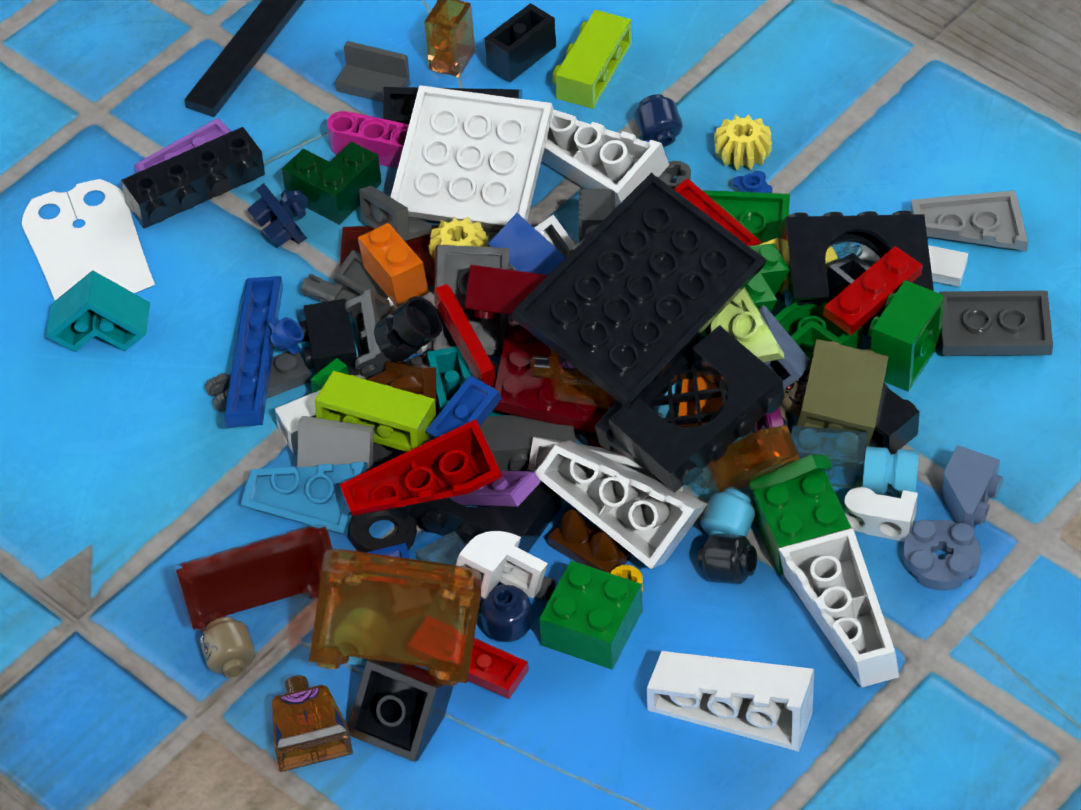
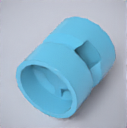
M866 446L862 487L871 489L875 494L884 495L887 491H891L896 498H901L903 490L916 492L919 451L898 449L895 454H890L888 448Z

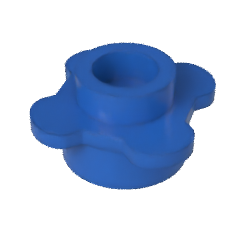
M754 171L753 173L746 174L744 177L737 176L733 180V186L738 188L739 192H773L772 186L768 185L765 180L766 174L762 171Z
M288 317L281 320L277 318L270 320L269 325L272 328L271 342L280 350L288 349L291 354H298L301 350L298 343L304 338L301 326L295 320Z

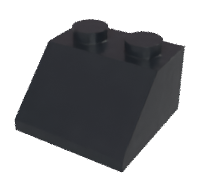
M387 654L369 659L365 665L346 734L416 762L423 754L444 719L455 681Z

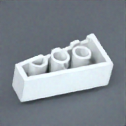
M553 110L542 162L584 189L614 190L615 208L650 173L659 177L669 166L662 143L653 140L646 142L636 139L634 134L624 131L620 134L605 129L602 124L595 122L588 124L577 120L576 116Z
M570 440L554 445L535 472L543 483L650 569L660 566L667 561L708 505L679 490L674 493L664 483Z
M851 528L779 548L784 576L860 687L898 678L899 672L895 649L854 529Z
M661 651L647 686V710L799 752L813 714L814 669Z

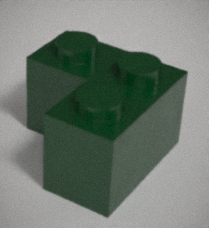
M352 141L330 162L303 148L282 168L285 190H301L309 200L306 208L338 225L360 205L359 189L368 186L377 188L382 183L378 154Z

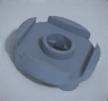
M920 520L914 525L913 531L905 540L903 551L904 567L908 573L911 571L913 575L918 577V583L924 587L934 590H953L960 587L962 581L967 580L970 576L972 579L976 575L980 564V544L974 536V529L968 524L949 520ZM944 550L950 554H947L946 558L941 560L933 552Z

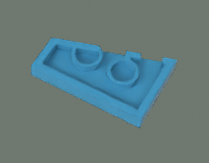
M353 462L340 465L323 464L310 467L251 469L241 506L348 535L352 513L339 484L366 472L368 463Z

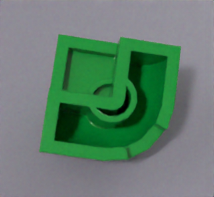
M823 301L822 305L807 304L798 306L795 302L775 316L777 321L809 359H811L816 339L834 341L857 349L862 338L864 325L852 335L848 334L823 316L824 306L828 304ZM810 362L806 367L803 376L809 373Z

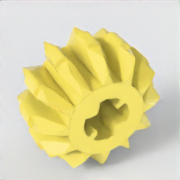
M735 114L732 120L723 119L721 127L716 128L714 135L715 153L717 158L722 159L724 166L734 164L736 170L741 166H746L752 170L754 164L763 165L766 157L770 156L772 150L771 131L769 126L763 124L762 118L752 120L750 114L745 118H740Z
M453 216L451 222L448 223L440 220L439 228L432 229L429 253L432 255L435 263L437 245L487 247L489 243L488 236L483 231L480 222L472 223L469 217L458 221Z

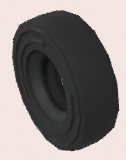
M390 509L352 515L349 524L351 542L359 554L406 543L409 550L413 546L417 535L416 521L413 517L409 515L404 519L399 518ZM380 520H390L398 527L393 536L384 539L371 536L369 528L373 523Z

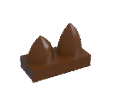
M386 361V371L368 379L372 382L435 399V404H437L436 367L404 361Z
M575 509L565 512L561 518L560 525L548 536L549 546L575 562L611 573L618 566L625 565L632 557V554L607 533L583 520Z

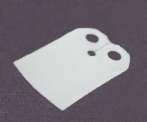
M97 179L76 184V187L68 192L59 193L52 191L31 199L22 217V227L43 270L54 300H57L92 270L133 293L155 285L130 209L125 203L124 193L121 189L109 182ZM94 190L105 194V200L97 206H89L85 204L83 199L88 192ZM46 204H56L60 208L59 215L48 220L41 218L38 211ZM77 219H82L85 221V225L82 228H75L73 222Z

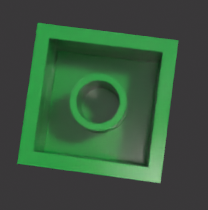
M904 280L898 291L888 296L884 312L880 317L875 316L868 330V336L871 337V345L868 350L889 356L884 378L885 383L907 392L910 391L941 343L945 295Z
M825 470L784 483H777L753 490V508L756 512L754 521L778 575L784 574L779 548L852 528Z
M570 560L539 618L541 646L613 670L643 611L642 584Z

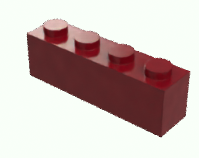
M470 264L465 308L473 309L474 317L495 320L496 313L510 314V322L517 323L511 318L513 310L548 275Z

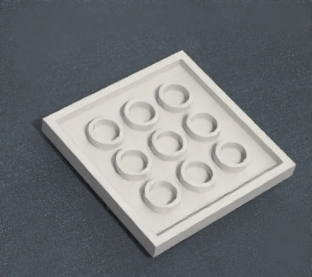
M419 85L391 198L408 208V217L434 221L442 220L448 223L452 221L453 216L458 221L469 217L472 223L480 222L483 228L501 230L516 213L527 221L553 115L552 103Z

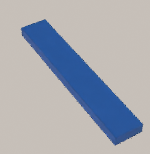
M281 276L248 278L246 280L224 416L226 427L263 425L275 346L270 340L272 328L269 322L273 318L279 319L283 291Z

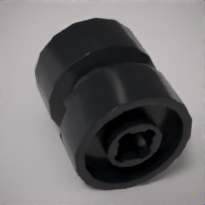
M418 296L409 298L375 325L374 336L376 343L387 357L395 361L408 359L419 351L421 347L427 345L442 332L441 316L436 307L425 298Z

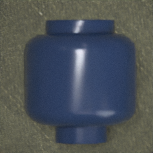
M661 94L650 95L640 101L639 107L634 113V118L643 141L653 140L662 143V146L666 147L676 140V137L683 128L674 100Z
M500 585L494 587L486 599H482L481 618L485 632L492 639L499 642L516 641L527 634L532 622L531 603L528 595L521 588L514 585Z

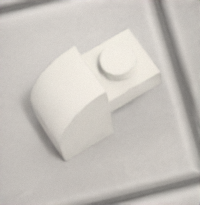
M490 531L475 536L459 553L452 582L486 599L490 591L500 581L505 585H514L521 588L528 597L533 599L540 591L548 563L519 549L521 537L508 532Z

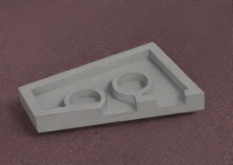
M1015 190L911 200L912 214L925 215L927 237L1027 251L1028 240Z

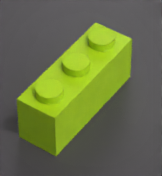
M599 10L593 11L589 20L582 23L575 43L569 44L563 63L561 65L558 64L553 72L552 82L556 84V99L594 109L632 44L631 19Z
M337 371L332 372L315 398L316 418L374 427L375 443L406 452L426 443L429 437L425 431L436 418L435 399Z

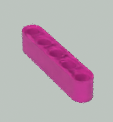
M339 111L330 115L327 120L330 148L334 154H339L352 141L378 154L379 165L398 169L409 124L349 111Z

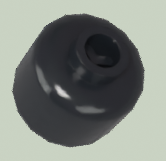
M715 533L707 539L705 546L699 548L698 566L703 568L705 576L711 582L742 584L756 570L757 551L745 536Z

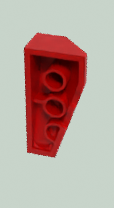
M475 419L339 485L350 512L355 516L469 494L503 476L490 445Z

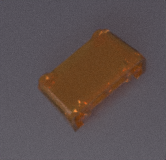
M343 549L325 551L309 662H317L316 664L319 667L325 669H338L340 664L347 663L351 656L428 667V673L435 677L434 680L437 683L443 685H457L458 682L467 683L481 598V574L475 569L458 565Z

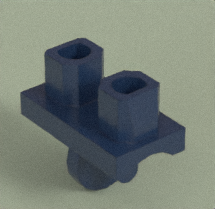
M264 183L256 188L261 198L250 206L248 211L261 227L277 216L274 222L263 229L274 245L278 248L292 237L298 244L307 239L292 219L296 216L301 219L306 215L305 209L308 206L309 200L305 193L301 190H284L281 193L282 199L279 202Z

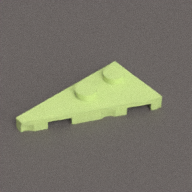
M744 287L711 322V332L720 325L762 362L784 359V352Z

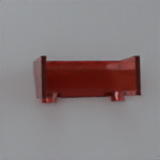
M319 524L285 532L171 567L189 625L193 630L199 629V632H204L210 622L218 618L227 617L230 614L298 594L309 593L310 599H316L332 594V586L335 588L343 586L327 526Z

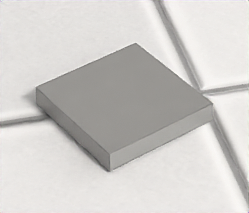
M302 416L298 421L297 467L366 462L368 463L367 471L371 470L373 467L374 427Z

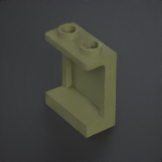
M816 339L795 431L864 448L869 446L875 429L889 356L877 354L871 350H860L844 346L834 341Z

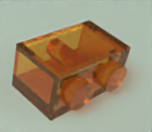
M437 0L424 21L429 70L459 78L475 53L471 3L460 0Z
M783 425L758 430L731 444L719 460L711 461L708 465L719 492H723L724 489L734 490L748 487L751 480L795 462L800 457L788 426Z

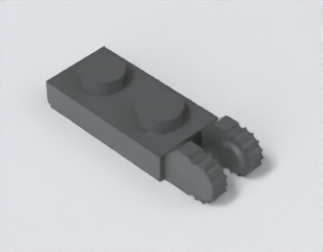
M287 351L273 357L267 398L311 381L310 371L300 353L294 355ZM225 373L219 374L205 384L208 395H211V397L215 396L213 404L219 412L224 413L226 410L231 373L230 375Z

